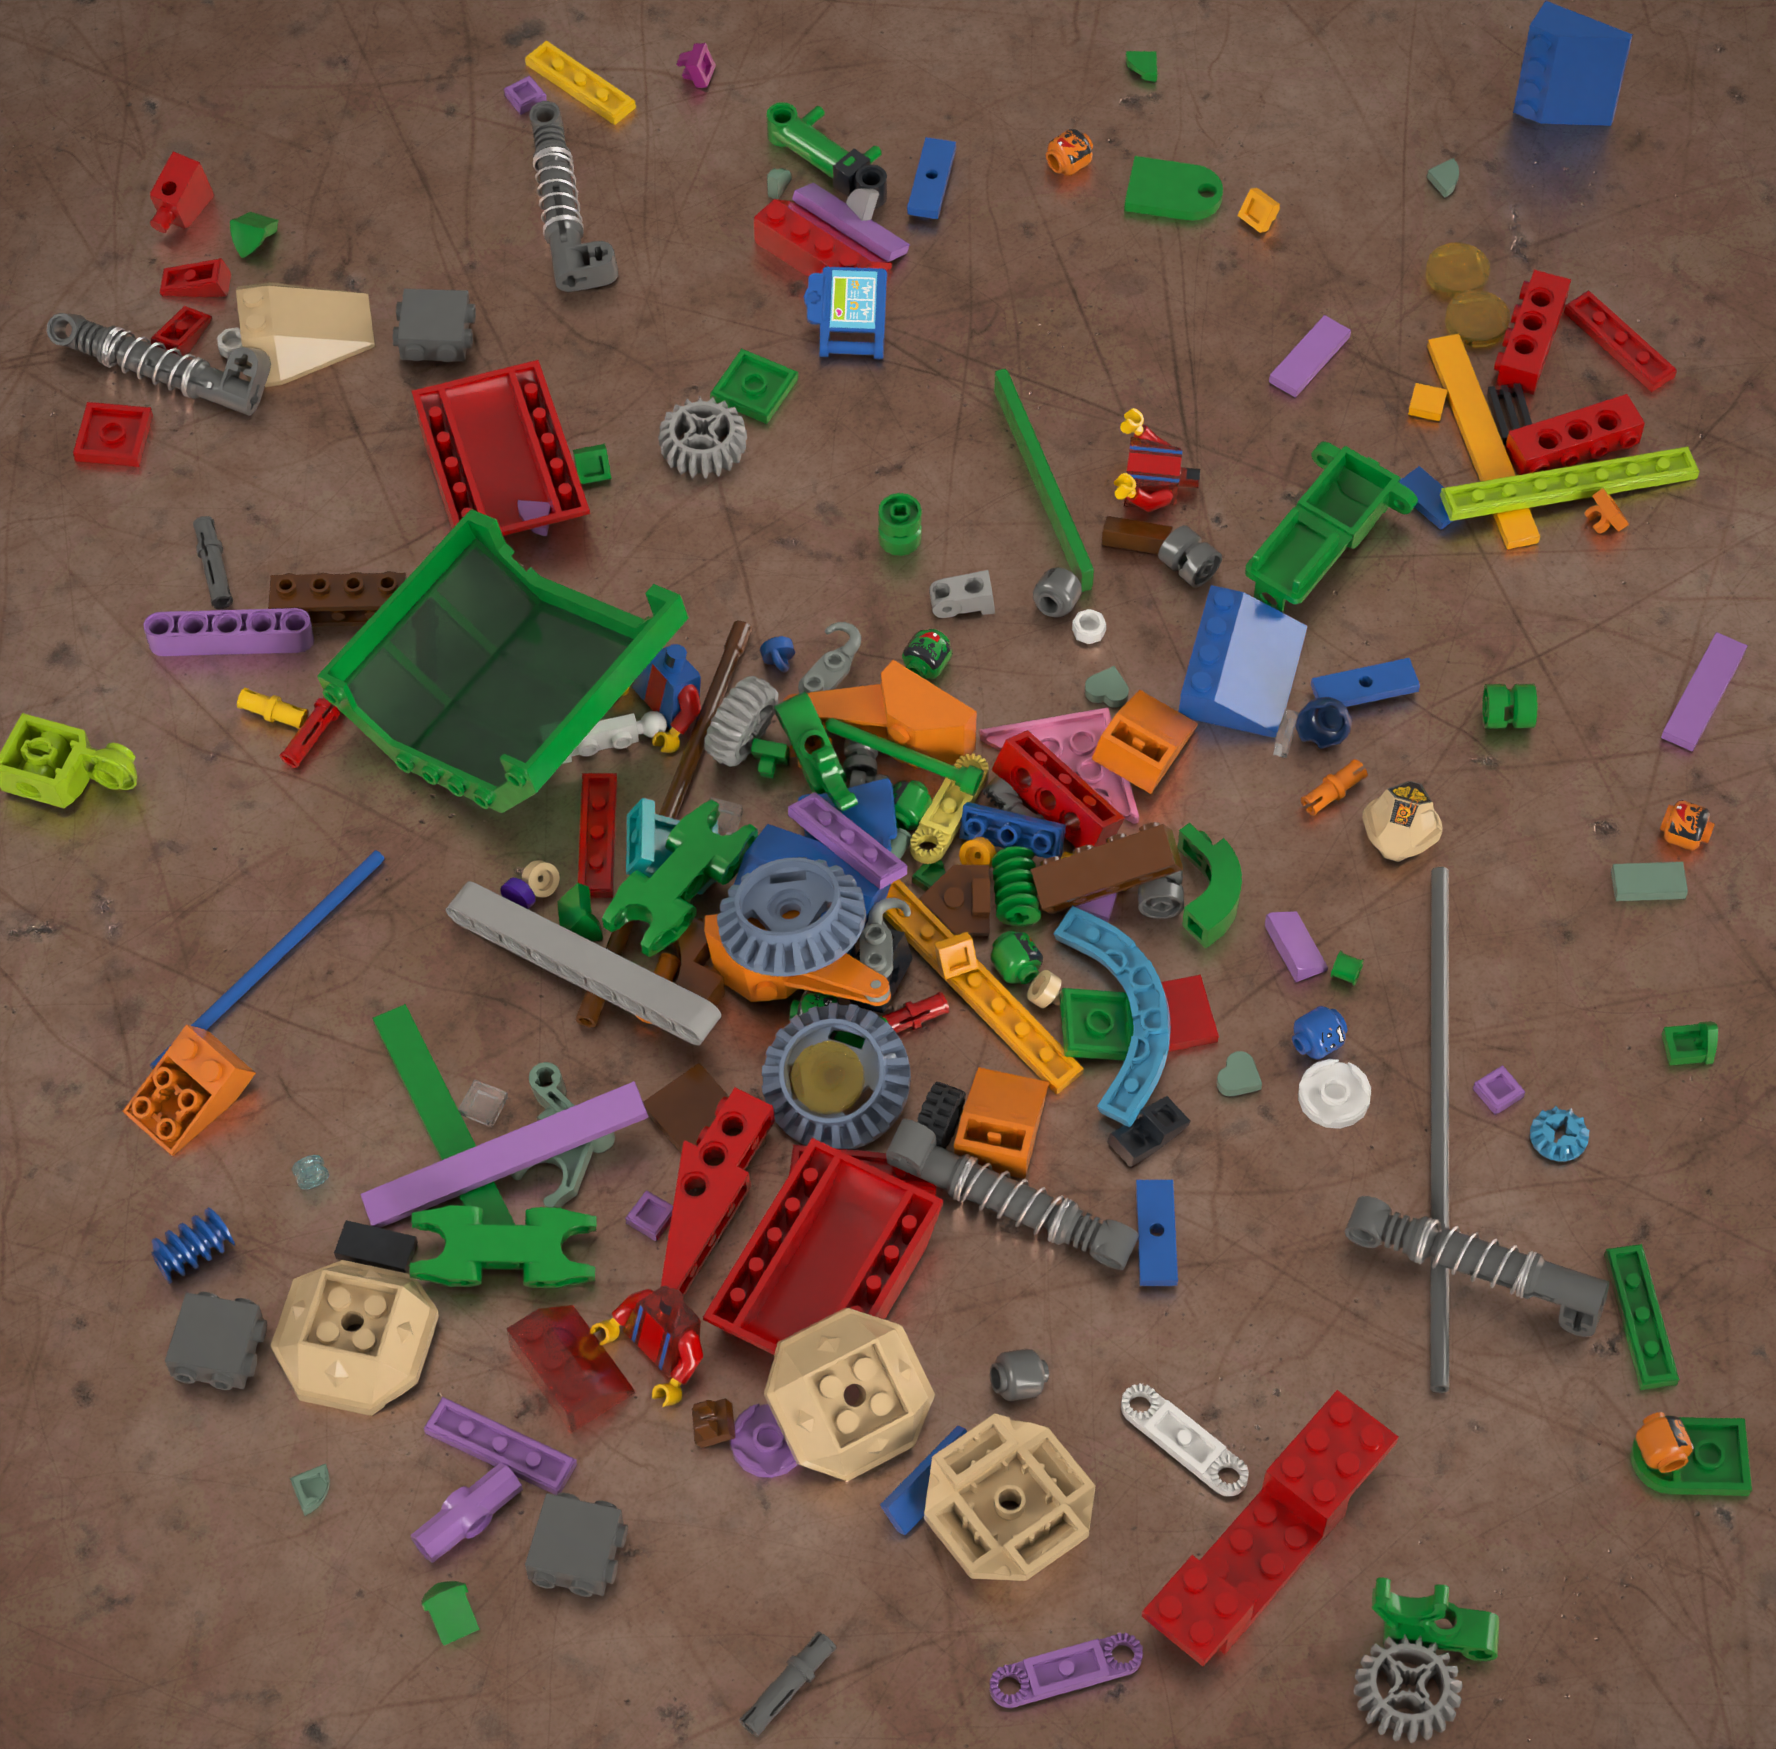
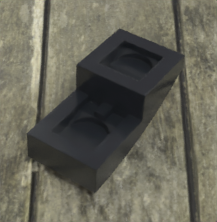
M1166 1096L1141 1109L1138 1118L1131 1127L1125 1125L1110 1133L1107 1143L1132 1167L1170 1142L1189 1126L1191 1120Z

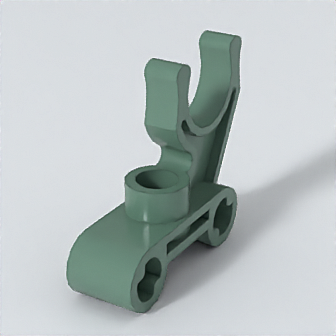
M543 1062L532 1068L528 1077L529 1084L536 1100L545 1108L537 1116L538 1121L575 1106L565 1097L567 1092L566 1085L556 1065ZM548 1082H553L550 1086L542 1087ZM614 1132L539 1162L555 1164L563 1171V1179L559 1188L544 1198L545 1207L561 1208L565 1203L577 1196L592 1153H601L610 1149L615 1141ZM532 1166L511 1174L512 1178L521 1180Z

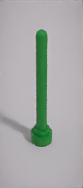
M830 718L825 722V728L829 732L953 780L955 785L960 787V791L974 796L982 781L984 770L972 765L968 768L965 766L958 768L837 719Z

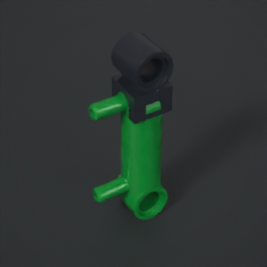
M780 102L769 107L766 114L767 136L772 144L780 147L787 146L833 179V187L847 197L856 189H875L879 192L875 209L885 204L887 200L886 171L878 165L871 164L882 155V151L878 146H872L864 154L855 148L848 152L816 130L812 125L825 116V111L821 106H816L802 118L798 117L796 108L789 103Z

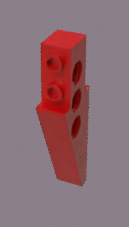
M734 1087L729 1097L724 1096L720 1100L715 1111L716 1118L710 1127L705 1126L702 1129L696 1145L686 1140L683 1142L660 1287L663 1302L674 1308H677L678 1304H680L750 1190L749 1172L745 1171L775 1122L772 1105ZM731 1128H738L742 1130L741 1133L736 1136H729L725 1134ZM712 1158L724 1160L717 1166L706 1164ZM693 1188H702L705 1190L699 1196H691L688 1194V1192Z

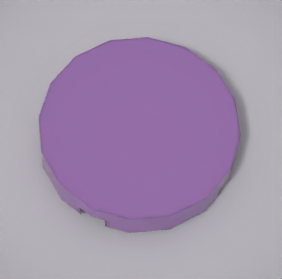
M768 1404L750 1406L738 1415L734 1422L736 1438L731 1439L730 1446L735 1461L744 1471L757 1477L774 1478L787 1474L798 1465Z

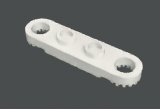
M1143 1384L1132 1385V1387L1126 1389L1122 1395L1121 1411L1131 1424L1220 1495L1235 1496L1245 1489L1249 1471L1242 1459L1240 1460L1231 1453L1224 1444L1169 1400L1166 1401L1147 1384L1146 1386ZM1135 1397H1144L1150 1402L1151 1407L1147 1412L1144 1411L1142 1413L1139 1411L1137 1413L1136 1410L1133 1411V1408L1130 1407V1401ZM1224 1468H1232L1238 1472L1240 1478L1236 1483L1226 1484V1482L1223 1483L1219 1479L1218 1472Z

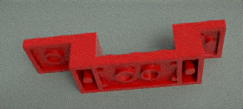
M1336 1390L1265 1471L1261 1491L1200 1560L1194 1555L1188 1558L1144 1608L1141 1617L1203 1667L1218 1649L1226 1654L1346 1515L1349 1499L1396 1445L1399 1436L1339 1390Z

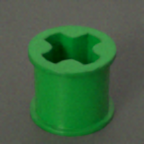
M1340 950L1330 977L1340 978L1355 986L1361 973L1364 959H1357L1344 954Z

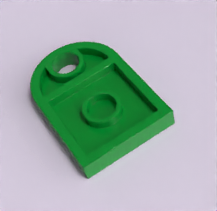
M1135 156L1125 198L1124 211L1190 221L1205 219L1219 209L1222 203L1223 184L1215 172L1204 166ZM1210 192L1214 196L1206 198L1201 196L1200 193Z
M1679 1417L1693 1444V1450L1688 1456V1463L1672 1472L1661 1473L1659 1469L1650 1468L1641 1455L1636 1439L1632 1443L1630 1458L1634 1472L1645 1485L1657 1492L1678 1495L1749 1496L1752 1491L1745 1418Z

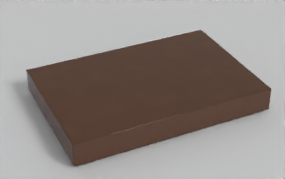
M698 1063L643 1101L651 1120L677 1150L682 1153L683 1142L686 1140L696 1145L702 1129L705 1126L710 1127L716 1118L715 1111L720 1100L724 1096L729 1097V1095L706 1069ZM731 1128L725 1134L729 1136H736L740 1134L742 1130L738 1128ZM766 1137L764 1138L763 1142L761 1143L758 1149H760L766 1144ZM712 1158L706 1164L717 1166L724 1160Z

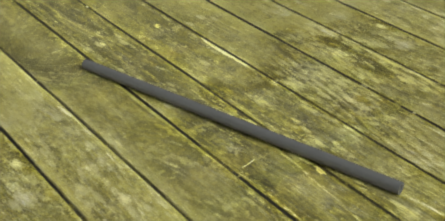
M1436 867L1431 871V1217L1440 1221L1441 1232L1445 1228L1449 1229V870L1445 867ZM1431 1257L1430 1389L1436 1393H1444L1450 1389L1449 1268L1436 1265L1433 1269L1434 1257Z

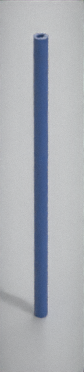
M377 850L370 854L191 1026L205 1030L212 1026L384 862V856ZM169 1047L150 1064L152 1069L155 1068Z

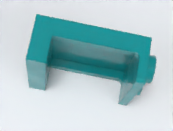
M642 798L627 814L626 875H631L634 871L640 870L651 877L672 854L665 847L666 840L680 820L655 814V801ZM717 820V823L712 828V832L720 835V833H718ZM711 878L698 892V894H703L713 883H716L717 881Z

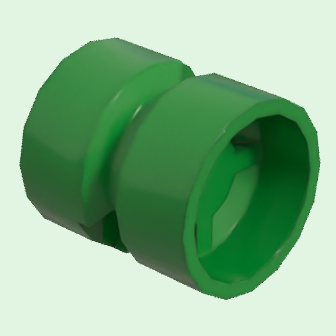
M896 493L887 496L879 504V543L886 552L892 555H908L914 552L921 543L922 509L915 497L909 494Z
M1485 684L1482 698V714L1486 729H1505L1508 723H1511L1514 728H1535L1538 709L1535 684H1514L1512 689H1508L1505 684Z

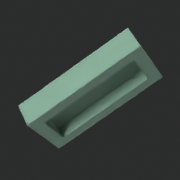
M1683 862L1612 865L1611 876L1615 901L1686 899L1688 888Z

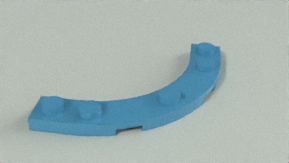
M1072 906L1054 932L1056 940L1094 958L1104 965L1123 986L1130 1002L1134 1033L1131 1036L1129 1050L1123 1066L1097 1105L1100 1113L1131 1127L1158 1084L1166 1063L1171 1034L1167 998L1160 978L1151 961L1147 959L1129 936L1108 922Z

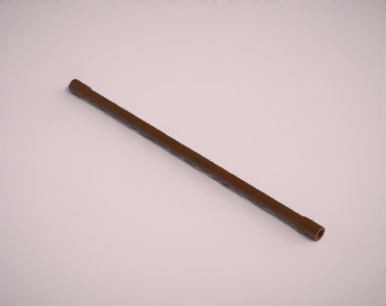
M738 620L732 625L724 645L723 655L659 815L673 819L677 817L704 749L707 729L711 725V719L715 716L717 708L720 707L739 658L744 653L751 635L752 627L747 622ZM635 920L629 921L620 929L613 931L606 949L622 956ZM586 991L575 1018L576 1021L584 1027L594 1028L606 1000Z

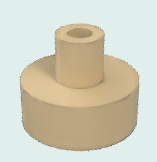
M536 860L526 866L522 874V880L530 886L537 897L550 896L559 885L560 877L558 870L554 865L545 861Z
M1049 970L1040 972L1029 986L1027 999L1040 1008L1048 1006L1051 1002L1059 1006L1061 979Z

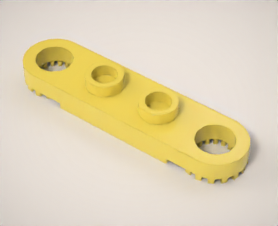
M973 753L972 755L965 754L964 757L960 756V759H957L954 765L958 768L962 766L968 768L972 765L984 770L983 778L976 794L972 796L960 791V787L955 785V781L945 778L910 840V852L916 861L923 864L938 862L949 848L961 827L963 805L967 802L975 803L988 780V762H986L985 758L982 759L979 754L978 756H975ZM923 842H932L937 846L933 848V851L930 849L927 852L926 849L925 851L922 848L920 849L919 845Z

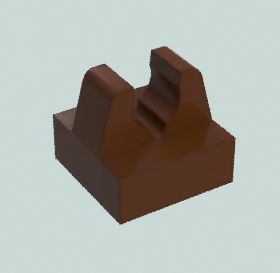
M724 1398L717 1401L705 1400L693 1404L692 1418L696 1445L704 1448L736 1438L732 1402Z

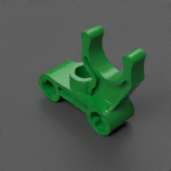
M804 691L775 705L774 711L792 744L812 793L823 794L826 792L836 808L842 812L858 805L854 793H850L845 785L847 778L808 694ZM816 735L821 741V748L810 755L805 750V741L809 736Z
M1384 1577L1376 1578V1586L1373 1588L1372 1609L1384 1620L1383 1645L1385 1639L1389 1636L1398 1645L1405 1634L1411 1644H1415L1421 1636L1423 1647L1429 1648L1430 1644L1436 1642L1438 1645L1437 1649L1462 1652L1463 1656L1471 1660L1491 1661L1498 1657L1500 1621L1498 1615L1488 1611L1458 1608L1455 1604L1449 1602V1586L1435 1585L1433 1595L1415 1598L1392 1593L1390 1591V1579ZM1442 1618L1446 1619L1452 1624L1453 1628L1441 1629L1434 1621Z

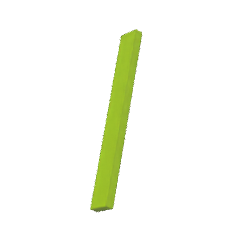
M1687 446L1445 487L1441 489L1440 498L1450 521L1589 498L1602 488L1608 494L1694 480L1698 478L1700 471Z

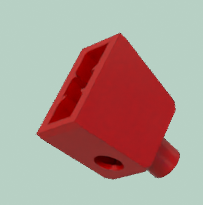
M175 151L172 152L150 192V198L157 211L150 221V225L155 230L166 233L172 224L183 229L189 228L214 197L213 190L200 162Z

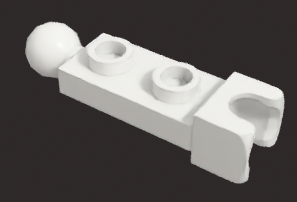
M658 711L645 713L639 721H636L634 713L601 720L562 764L572 762V756H591L599 750L613 747L617 749L626 748L632 743L639 742V734L644 733V735L653 738L657 732H665L667 721L663 714ZM559 724L540 729L543 742Z

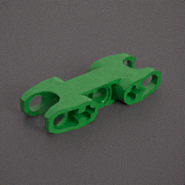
M712 799L703 803L697 809L684 816L670 832L665 847L672 854L651 877L640 870H636L619 886L616 895L602 917L603 927L613 932L629 921L641 920L647 922L650 927L645 932L640 943L642 946L641 953L649 958L656 955L676 941L690 926L696 915V907L689 902L711 878L721 885H726L737 875L745 852L758 837V829L748 824L731 835L721 836L713 833L712 828L717 823L720 815V804Z
M449 1205L442 1208L412 1213V1228L437 1233L445 1240L446 1245L444 1251L437 1258L410 1263V1278L430 1281L445 1286L472 1287L481 1285L482 1269L524 1270V1286L532 1288H561L568 1285L595 1281V1266L568 1260L562 1253L561 1248L570 1236L596 1231L597 1216L577 1213L562 1208L535 1207L525 1211V1225L484 1224V1209L475 1206Z

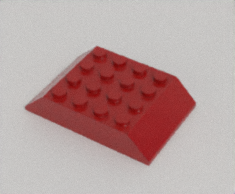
M539 360L411 391L425 447L451 529L459 523L470 509L496 519L503 536L590 514V509ZM518 500L549 502L551 513L546 516L522 521L518 512Z
M811 1138L703 1315V1320L775 1355L779 1341L844 1308H850L885 1320L926 1250L941 1211L943 1199Z

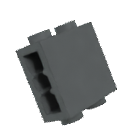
M404 289L402 302H397L396 318L399 321V327L393 328V346L399 347L400 359L444 362L465 361L466 349H471L473 343L472 329H469L470 323H475L476 306L475 304H470L468 291Z
M186 1292L165 1358L170 1375L177 1381L187 1384L200 1381L210 1383L213 1387L221 1390H230L232 1387L244 1389L247 1377H252L255 1373L257 1365L255 1351L258 1342L262 1343L265 1339L267 1320L263 1319L259 1305H256L251 1300L236 1298L233 1301L221 1299L210 1292H199L198 1294Z
M561 1492L557 1495L546 1493L525 1563L528 1579L532 1580L535 1585L551 1589L556 1585L570 1588L571 1592L579 1596L591 1597L593 1594L604 1596L607 1583L613 1584L616 1577L618 1561L614 1560L617 1547L623 1548L627 1538L628 1525L623 1522L622 1510L617 1509L614 1504L606 1501L589 1503L580 1501L578 1497L569 1493Z

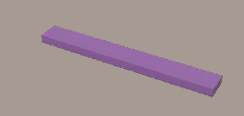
M634 1081L360 1195L371 1226L381 1228L411 1216L414 1212L428 1209L649 1118Z

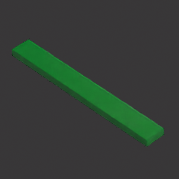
M1006 368L995 371L994 383L995 395L1072 573L1075 574L1082 585V592L1092 590L1094 568L1010 374Z
M406 1004L373 1017V1023L440 1160L442 1161L476 1147ZM494 1181L459 1195L463 1206H475L484 1209V1224L515 1225Z

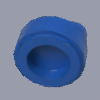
M779 636L765 641L760 647V653L764 663L775 664L781 672L785 673L789 670L788 660L795 655V649L790 638Z

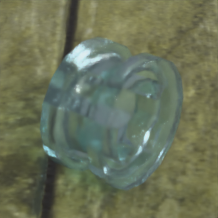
M320 1155L304 1157L293 1165L292 1172L297 1177L296 1181L299 1188L311 1189L321 1185L328 1179L329 1172L324 1167L325 1163Z

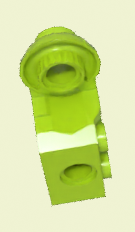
M22 713L0 752V788L7 793L65 808L83 793L90 779L96 780L100 785L110 789H133L137 785V771L133 763L135 755L127 747L118 743H108L103 749L92 748L85 730Z

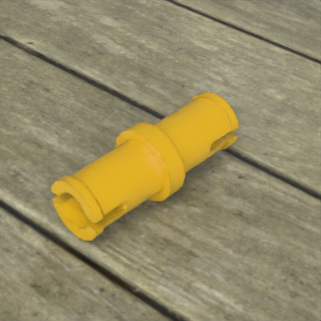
M244 687L238 696L237 708L262 715L264 720L269 722L276 720L300 729L309 716L308 709L283 702L282 698L276 695L269 697Z

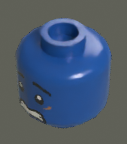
M1318 1006L1295 1020L1292 1042L1300 1054H1307L1309 1057L1319 1060L1344 1045L1345 1034L1348 1031L1347 1024L1336 1009L1332 1008L1330 1010L1327 1007Z

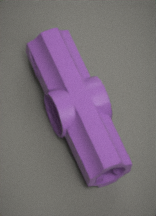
M500 1462L471 1487L463 1486L448 1496L441 1507V1511L411 1534L412 1541L420 1553L427 1560L434 1563L464 1537L469 1539L481 1533L492 1520L493 1514L523 1490L522 1484L512 1470Z

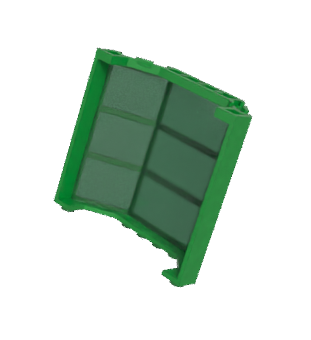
M470 509L318 674L317 678L323 688V696L386 753L402 771L406 773L413 772L432 785L439 784L448 788L451 793L458 797L463 795L472 799L484 809L491 808L504 813L540 790L689 617L680 594L655 584L645 593L653 615L643 619L540 576L532 567L526 571L511 557L515 551L505 542L497 520Z

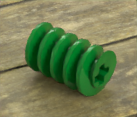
M1007 847L997 852L992 858L996 917L999 921L1011 926H1028L1037 923L1041 919V912L1037 909L1040 906V900L1036 897L1038 893L1031 869L1036 868V863L1032 860L1035 854L1032 850L1025 847Z

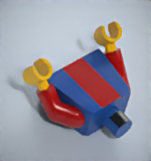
M672 644L661 649L634 680L632 688L653 711L663 714L667 721V727L670 731L657 732L652 739V744L654 746H663L661 752L673 753L678 750L680 745L679 734H684L701 712V676L686 659V649L679 644ZM630 687L620 697L627 695Z

